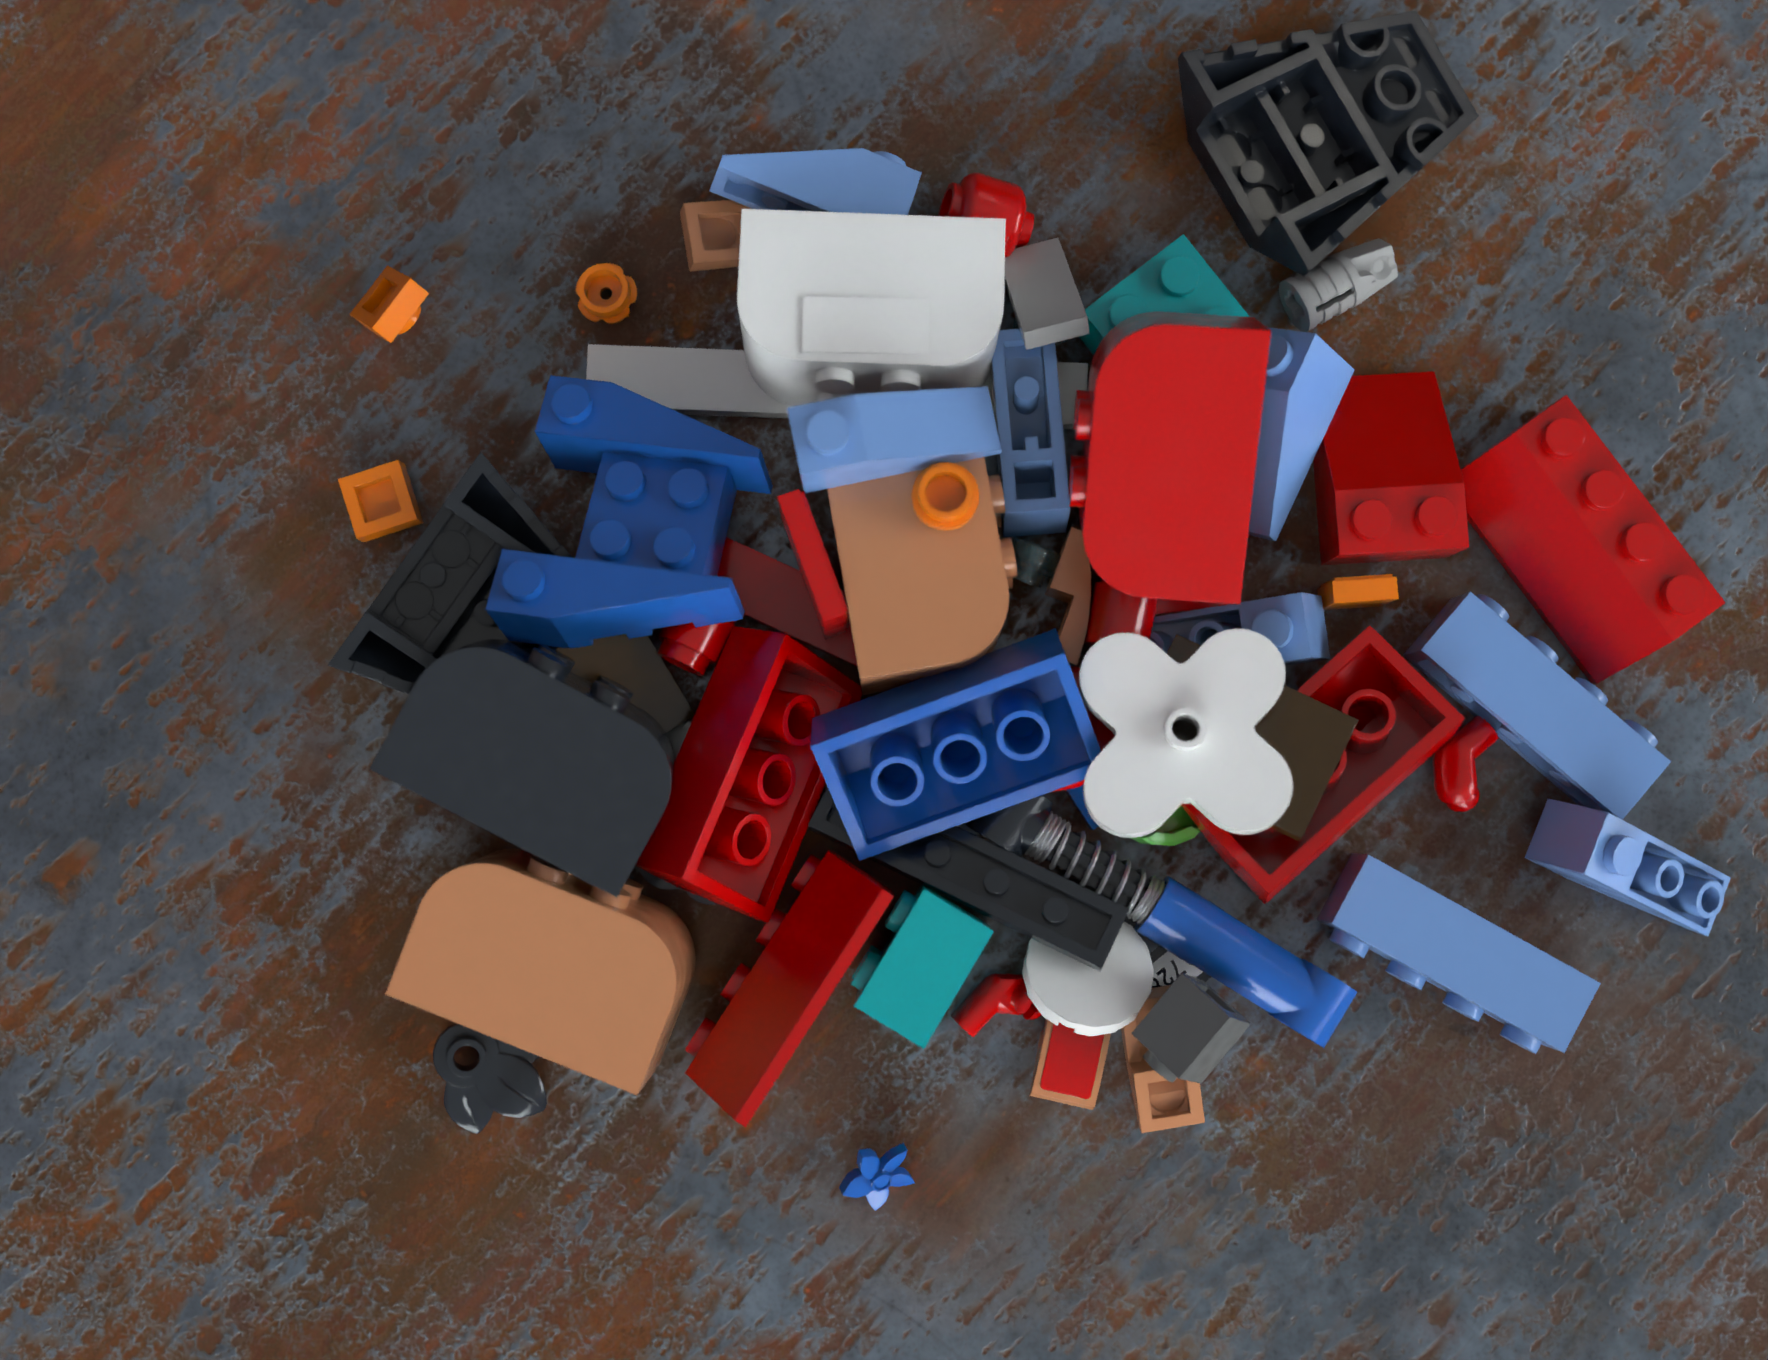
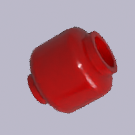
M981 173L968 174L959 184L950 183L945 191L938 216L1006 219L1005 258L1010 256L1015 248L1028 244L1034 226V214L1026 211V195L1022 188L1017 184Z

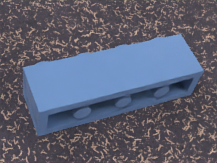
M1472 592L1450 599L1403 656L1474 717L1480 716L1494 728L1501 740L1576 804L1609 812L1623 820L1671 763L1667 757L1655 748L1658 744L1655 736L1642 725L1629 719L1623 721L1605 706L1608 698L1594 684L1579 677L1573 679L1556 664L1559 658L1547 644L1533 636H1526L1525 638L1506 622L1509 619L1507 611L1495 600L1483 594L1475 596Z
M1351 854L1316 919L1334 929L1329 937V940L1361 958L1365 957L1369 949L1390 960L1385 970L1387 973L1419 990L1423 988L1426 981L1447 992L1442 1002L1443 1004L1479 1022L1483 1013L1504 1024L1499 1035L1534 1054L1537 1053L1541 1045L1565 1053L1601 984L1369 854Z

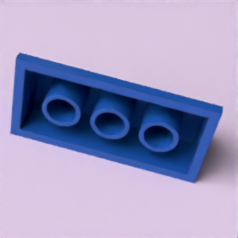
M1056 628L987 653L977 661L960 669L923 677L812 718L810 747L859 861L1085 780L1090 764L1101 752Z

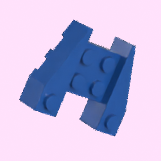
M550 375L535 433L555 468L597 473L575 558L502 549L485 610L509 641L573 649L593 645V639L626 634L628 639L653 635L652 629L692 622L695 627L742 620L745 609L732 579L719 577L717 574L737 490L771 494L773 485L761 449L613 382Z

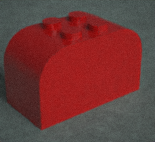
M1146 312L1127 318L1107 333L1096 349L1090 368L1088 390H1076L1073 430H1075V440H1084L1083 456L1071 455L1068 477L1070 507H1079L1084 547L1092 567L1106 583L1120 592L1142 598L1240 604L1271 330L1254 317Z

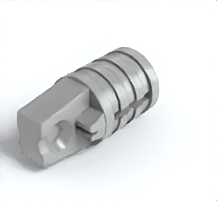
M1377 238L1327 257L1325 261L1322 260L1305 276L1297 273L1294 277L1281 281L1279 284L1280 299L1286 314L1295 327L1302 332H1308L1315 328L1317 324H1323L1333 316L1346 312L1348 308L1361 304L1364 300L1396 279L1398 271L1392 245Z

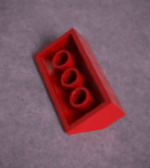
M1567 395L1536 413L1461 468L1465 487L1467 520L1592 684L1605 680L1675 641L1726 603Z
M1370 625L1296 690L1359 720L1300 841L1270 827L1261 832L1246 835L1227 832L1212 823L1191 803L1181 804L1218 855L1264 904L1268 903L1451 739L1465 719Z
M733 626L673 764L670 797L665 811L635 866L678 888L759 921L769 923L826 784L810 747L812 718L860 701L862 696L861 686L786 633Z
M831 849L828 850L822 860L813 854L809 856L791 884L792 888L800 892L799 897L787 915L779 909H775L769 923L765 924L755 940L766 947L752 969L740 963L720 994L730 1004L717 1024L706 1017L685 1048L686 1052L695 1057L685 1074L733 1120L745 1128L894 897V890Z

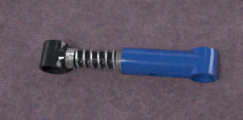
M1042 795L966 823V826L999 847L1020 857L1024 853L1026 855L1029 854L1030 857H1034V860L1038 859L1039 863L1047 860L1050 862V870L1057 866L1066 872L1064 875L1066 879L1073 876L1081 881L1079 885L1083 887L1087 885L1095 890V893L1102 894L1106 898L1130 909L1127 916L1129 919L1132 918L1133 922L1137 921L1135 931L1189 965L1197 967L1266 1010L1269 1015L1323 1048L1357 994L1354 989L1314 964L1298 958L1170 876L1165 877L1163 881H1160V878L1156 879V875L1147 878L1144 868L1138 870L1131 868L1130 859L1120 861L1116 858L1115 850L1107 852L1102 850L1099 840L1092 843L1086 840L1085 831L1076 834L1071 830L1070 822L1057 817V814L1053 815V811H1051L1053 803Z

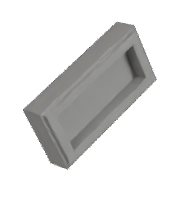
M1059 238L1015 248L1013 253L1005 258L1004 283L1026 350L1089 334L1087 314Z

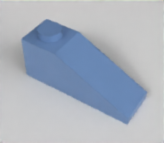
M864 148L733 154L722 156L709 191L752 209L908 215L922 172L907 167L900 157L884 151L871 152Z
M1267 327L1271 330L1248 535L1276 541L1355 369L1316 333Z
M1020 329L1000 330L991 369L994 417L1002 449L1001 454H997V467L1005 501V513L1001 514L1003 537L1066 533L1070 514V499L1055 343L1026 350Z
M988 386L853 394L787 408L804 493L922 470L940 462L957 463L1001 454L1002 451Z

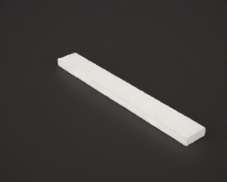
M588 344L586 379L613 382L681 414L789 418L787 408L793 407L773 399L760 389L749 372L744 350ZM1057 362L1063 429H1073L1076 390H1087L1088 363ZM991 369L990 374L983 386H988L992 408L994 412Z

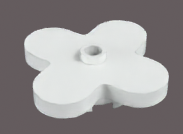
M1229 629L1209 638L1187 662L1177 663L1154 642L1141 635L1117 633L1096 642L1086 653L1080 667V693L1089 711L1115 735L1114 739L1092 761L1085 776L1084 801L1090 816L1096 824L1105 831L1119 837H1140L1158 829L1181 804L1191 803L1212 823L1227 832L1245 835L1254 834L1272 826L1286 811L1293 791L1292 776L1286 761L1254 729V726L1274 706L1285 684V665L1276 646L1265 636L1255 631ZM1176 721H1187L1197 728L1198 735L1191 741H1181L1174 736L1172 725Z

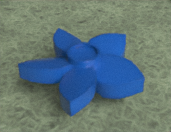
M902 1143L891 1148L880 1159L873 1149L858 1150L857 1165L859 1168L850 1171L839 1186L842 1195L851 1198L865 1196L871 1207L876 1211L887 1201L889 1196L888 1188L890 1186L900 1187L915 1184L910 1173L905 1168L898 1167L907 1155L908 1150L905 1144Z

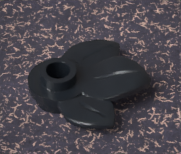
M458 1023L448 1026L441 1032L435 1042L433 1062L437 1073L446 1081L444 1106L450 1118L465 1130L478 1134L486 1127L493 1111L515 1118L528 1117L542 1112L547 1105L546 1092L537 1069L531 1064L540 1056ZM462 1046H472L478 1051L479 1056L474 1063L461 1065L455 1061L454 1053Z

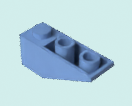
M1304 592L1240 602V604H1228L1154 617L1150 638L1152 642L1167 654L1176 634L1202 646L1213 635L1224 630L1248 629L1260 633L1269 639L1279 650L1284 665L1330 659L1322 596Z
M1547 799L1525 855L1526 859L1566 879L1704 936H1709L1716 915L1723 906L1724 894L1731 877L1609 812L1553 799Z

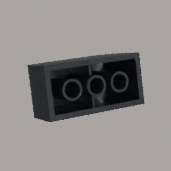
M480 640L456 649L434 661L418 678L369 769L597 888L618 897L662 817L670 797L674 755L669 738L662 726L649 713L630 703L634 694L632 691L602 675H599L591 683L572 673L571 670L575 661L544 644H540L538 649L533 648V650H530L523 645L508 640Z

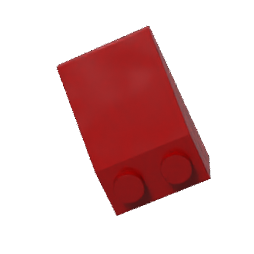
M1435 371L1352 376L1313 460L1321 565L1441 559L1469 548L1464 481Z

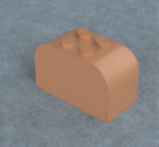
M985 457L956 463L966 468L975 478L979 488V503L974 516L969 522L954 530L943 531L927 526L918 518L913 509V484L924 469L827 489L863 695L884 692L923 677L960 669L977 661L995 648L1007 616L1009 589L1013 588L1012 577H1017V566L1011 538L999 539L998 527H1001V514L1005 513L1003 488L999 474L988 476Z
M504 849L485 855L447 872L429 888L419 905L385 994L638 1095L661 1062L688 993L695 971V947L691 934L683 920L665 904L642 895L643 886L640 883L628 878L618 897H615L526 850Z

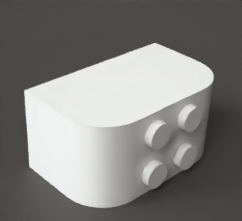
M742 208L737 305L745 360L752 378L767 395L790 406L853 394L982 387L991 371L992 358L996 349L1003 317L1006 219ZM802 295L929 298L928 355L802 352Z

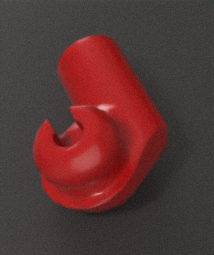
M1475 716L1439 748L1433 756L1436 794L1450 810L1455 812L1469 811L1478 803L1480 792L1477 787L1475 759L1499 739L1494 728L1480 716Z
M993 973L984 978L951 1014V1017L974 1038L996 1013L1023 1015L1025 1020H1034L1042 1015L1028 997L1022 974Z

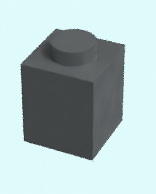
M1181 973L1131 1034L1148 1049L1143 1058L1162 1077L1170 1082H1174L1178 1078L1202 1084L1251 1023L1205 981Z

